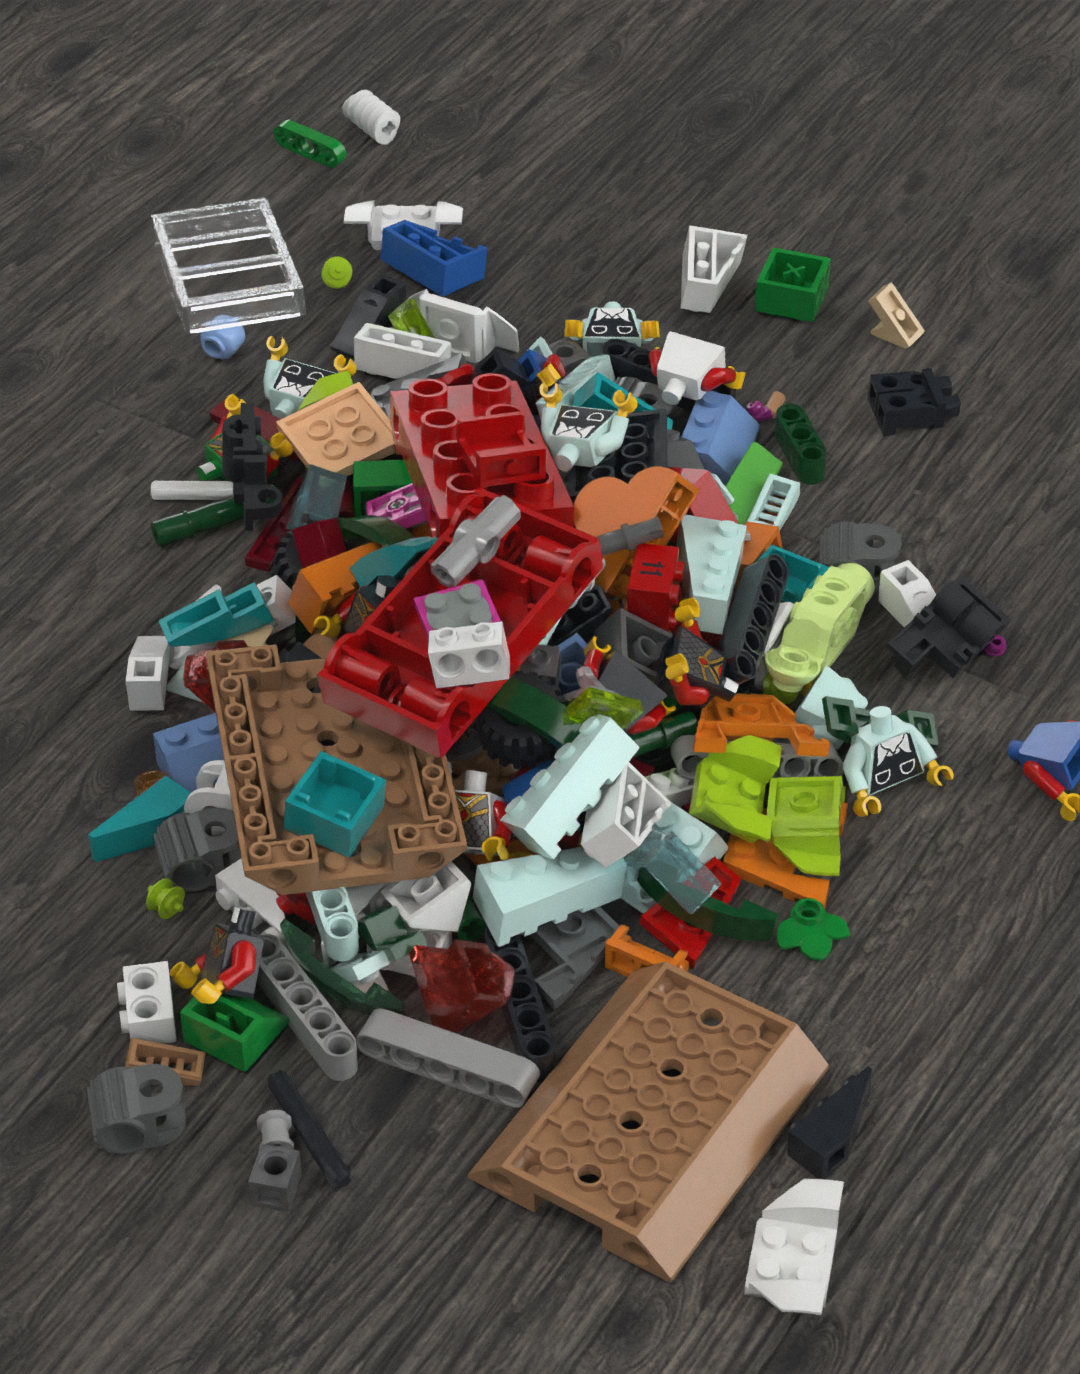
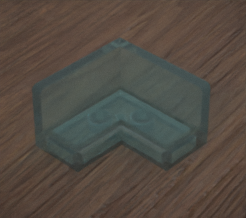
M310 464L292 504L286 528L291 530L298 526L307 525L309 519L317 522L338 518L347 476Z
M651 831L638 848L623 858L627 867H645L687 913H694L722 884L673 831Z

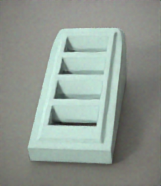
M769 474L748 521L767 525L771 524L758 521V519L774 522L773 526H779L780 531L800 496V483ZM773 494L784 497L785 500L773 497ZM769 502H770V503H774V504L780 505V506H782V507H781V508L775 507V506L769 505L768 503H769ZM766 510V511H769V512H772V513H775V514H778V515H777V517H776V516H773V515H769V514L763 513V511Z

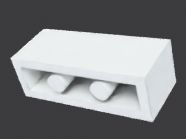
M366 323L354 337V363L356 368L371 375H382L397 380L451 358V342Z

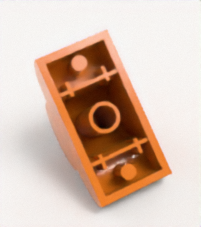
M661 466L650 467L640 471L628 484L614 477H601L589 482L577 495L574 502V524L578 530L596 537L621 529L620 525L628 523L630 526L658 516L662 524L661 530L664 531V537L645 543L666 546L700 489L677 472ZM636 545L635 550L628 551L626 548L602 556V559H605L606 566L595 578V583L601 585L602 589L618 599L627 598V588L638 545Z

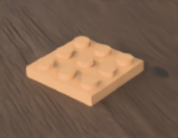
M360 382L276 421L278 431L292 444L293 451L322 488L353 474L354 461H379L396 452L390 419Z

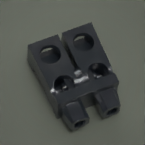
M931 368L922 369V373L908 371L870 375L867 399L874 416H876L883 436L895 435L896 428L918 426L920 428H927L933 425L934 428H941L944 425V418L959 416L961 406L958 395L951 396L952 382L950 377H935Z

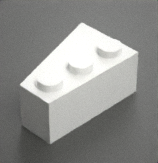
M689 225L682 260V309L711 313L741 263L748 235Z
M629 762L613 783L608 785L603 783L600 787L602 791L601 799L594 808L586 810L581 846L589 857L596 859L605 868L638 848L651 832L652 825L661 819L662 812L672 804Z

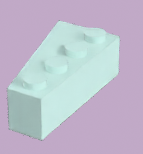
M685 514L679 524L676 547H679V561L685 562L682 582L685 599L693 597L699 603L700 616L694 619L697 620L700 631L722 635L742 560L747 525L737 524L729 520L719 521Z
M598 714L596 717L588 718L579 729L580 734L573 742L566 743L556 752L554 756L556 760L548 769L539 771L530 781L531 787L523 796L514 798L505 809L506 814L500 821L529 850L554 859L561 851L556 845L559 840L566 834L572 836L580 826L577 822V817L580 813L589 808H594L601 799L602 791L600 787L603 783L605 785L613 783L640 748L611 717Z
M583 847L561 850L554 859L537 854L477 865L473 899L495 942L500 947L510 943V937L520 933L524 937L535 933L538 926L549 921L557 924L567 920L569 913L577 910L584 913L621 898L627 864L621 858L605 868L596 859L589 857Z

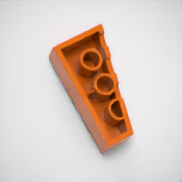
M372 541L299 571L296 582L292 587L293 590L288 604L310 634L315 633L319 629L314 627V621L318 616L333 617L336 614L335 609L360 588L350 567L370 552L383 548V545Z

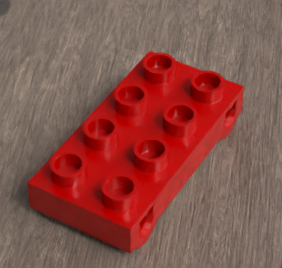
M487 373L475 377L470 385L447 386L440 380L419 379L409 385V390L390 391V426L392 428L394 446L397 454L403 457L428 523L430 537L440 538L448 529L451 518L461 501L468 495H478L482 489L501 497L503 495L507 496L515 503L574 527V505L517 381H511L507 376L501 374ZM520 411L524 416L523 431L530 443L542 442L546 447V479L480 488L457 450V421L464 418Z
M482 489L478 495H468L461 501L451 518L448 529L355 633L344 634L336 641L328 653L323 669L317 674L323 703L440 759L447 753L508 679L436 688L428 655L429 640L415 609L414 598L449 589L439 583L435 575L431 573V564L452 543L456 529L464 520L470 519L473 521L496 497L501 496ZM515 502L514 504L521 510V518L500 539L498 550L489 562L485 564L478 562L457 585L460 586L483 579L500 621L503 623L510 655L509 678L603 568L599 538Z

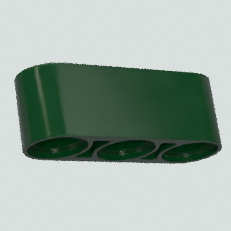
M793 403L779 406L776 411L775 437L797 479L804 484L814 485L822 482L825 477L826 448L805 410Z

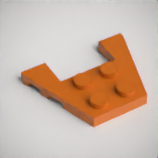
M736 693L730 702L715 695L708 705L702 708L695 734L693 751L725 753L727 739L736 740L752 735L768 741H773L775 738H788L797 756L828 757L830 743L825 738H820V741L815 738V730L810 725L796 722V714L774 695Z
M841 802L839 835L841 836L848 803ZM763 808V815H767V808ZM730 834L727 845L729 848L725 853L723 864L741 879L761 888L768 885L782 891L783 897L793 902L804 898L816 899L825 909L830 880L794 874L796 866L771 843V836L769 842L758 839L754 843H750Z

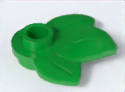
M804 898L799 900L792 908L790 918L779 924L777 943L781 949L799 946L801 953L808 959L823 961L831 953L832 940L846 939L850 933L848 925L843 918L826 913L823 905L818 900Z

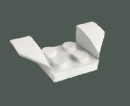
M367 201L346 207L344 224H367L368 241L372 244L374 250H381L383 228L402 220H407L437 230V236H439L440 224H462L463 208L441 201L437 202V207L425 205H386L375 207L374 201Z
M427 289L407 299L410 318L413 322L421 324V335L451 342L452 357L463 353L466 361L478 363L496 346L519 352L517 329L488 307L482 311L478 307L430 294Z
M803 1179L762 1211V1218L757 1220L744 1295L765 1298L781 1312L822 1315V1310L826 1304L836 1244L843 1181Z

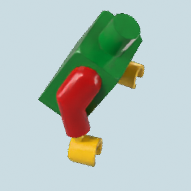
M234 394L229 395L225 400V407L229 410L227 417L223 416L215 433L205 445L206 463L197 468V474L201 481H214L216 479L229 481L222 474L223 422L230 416L240 415L241 403H246L243 399L239 401ZM280 432L274 434L269 443L261 436H256V438L262 440L263 455H267V479L278 475L277 465L280 463L279 458L280 456L288 457L293 452L292 444Z

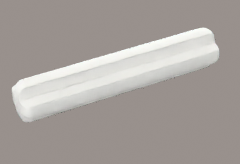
M153 481L151 484V496L154 500H224L233 497L234 482Z

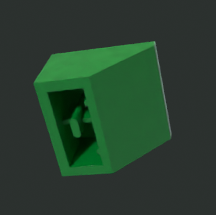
M221 993L218 1000L212 1004L200 1003L193 997L180 1012L184 1042L243 1072H246L289 1023V1017L253 999Z

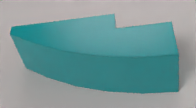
M410 538L372 551L360 558L350 567V570L360 587L377 584L378 578L383 575L392 576L401 581L407 569L413 563L418 562L439 538Z
M253 582L226 597L218 589L158 621L170 647L212 643L232 638L274 621V618L256 583Z

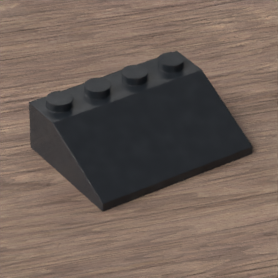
M666 409L627 414L626 418L629 419L622 446L619 449L606 455L597 466L573 465L571 470H569L568 494L573 505L582 488L595 479L614 477L628 484L637 473L646 468L656 466L668 468Z

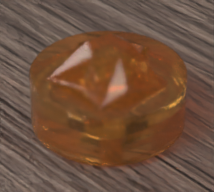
M149 771L138 775L134 779L136 795H141L163 777H168V774L164 771Z

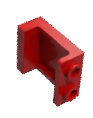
M520 411L464 418L457 421V450L480 488L546 479V447L542 442L530 443L523 431L524 416Z

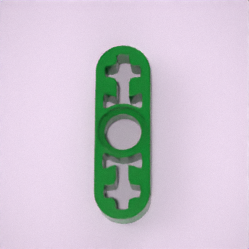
M285 120L274 128L275 140L281 147L329 168L336 167L346 159L347 154L342 143L330 136L292 120ZM306 139L312 143L314 149L309 146Z

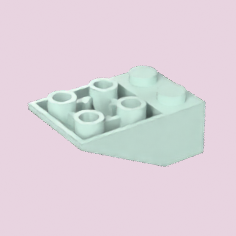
M674 803L662 812L661 819L652 825L651 832L641 845L623 857L627 868L621 899L642 914L657 903L637 882L641 859L644 854L677 868L675 881L682 883L714 856L720 860L729 848L716 831Z

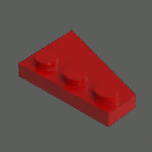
M714 856L681 884L729 905L739 888L741 878ZM658 903L646 911L640 920V925L674 954L679 950L688 952L684 960L689 961V966L692 969L696 966L713 935L711 932L697 928L679 919Z

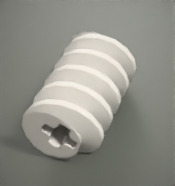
M361 90L345 100L342 106L344 116L379 144L387 145L396 136L400 125L399 114L379 100L372 92Z

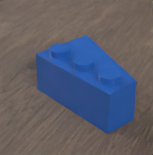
M402 220L383 228L380 259L391 265L394 269L411 277L414 281L431 289L435 294L445 296L484 279L488 247L478 245L477 249L463 245L461 238L454 236L451 241L437 236V230Z

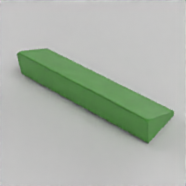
M756 442L751 443L725 486L734 498V502L729 507L738 515L737 521L741 525L748 521L769 474L777 475L783 465V462Z

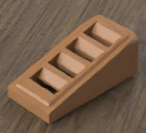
M131 1038L124 1067L131 1068L153 1063H160V1065L168 1067L169 1063H176L175 1068L171 1069L180 1076L182 1085L200 1086L206 1052ZM184 1063H192L191 1071L183 1070Z

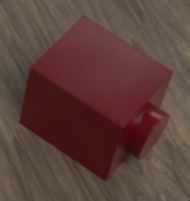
M337 517L292 529L302 568L347 552Z

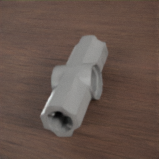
M507 496L496 497L473 521L466 519L458 526L452 543L431 564V573L435 575L442 585L448 588L450 586L456 587L478 562L485 564L495 555L500 539L521 518V510Z

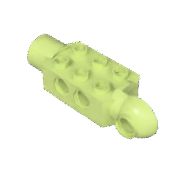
M845 563L838 567L830 566L823 576H817L812 589H806L802 601L795 602L790 613L789 620L791 622L784 628L781 644L777 648L768 651L765 656V663L770 675L773 677V684L778 689L786 692L801 691L803 685L818 677L826 666L830 668L853 639L865 605L873 596L875 589L874 580L864 567L855 563Z

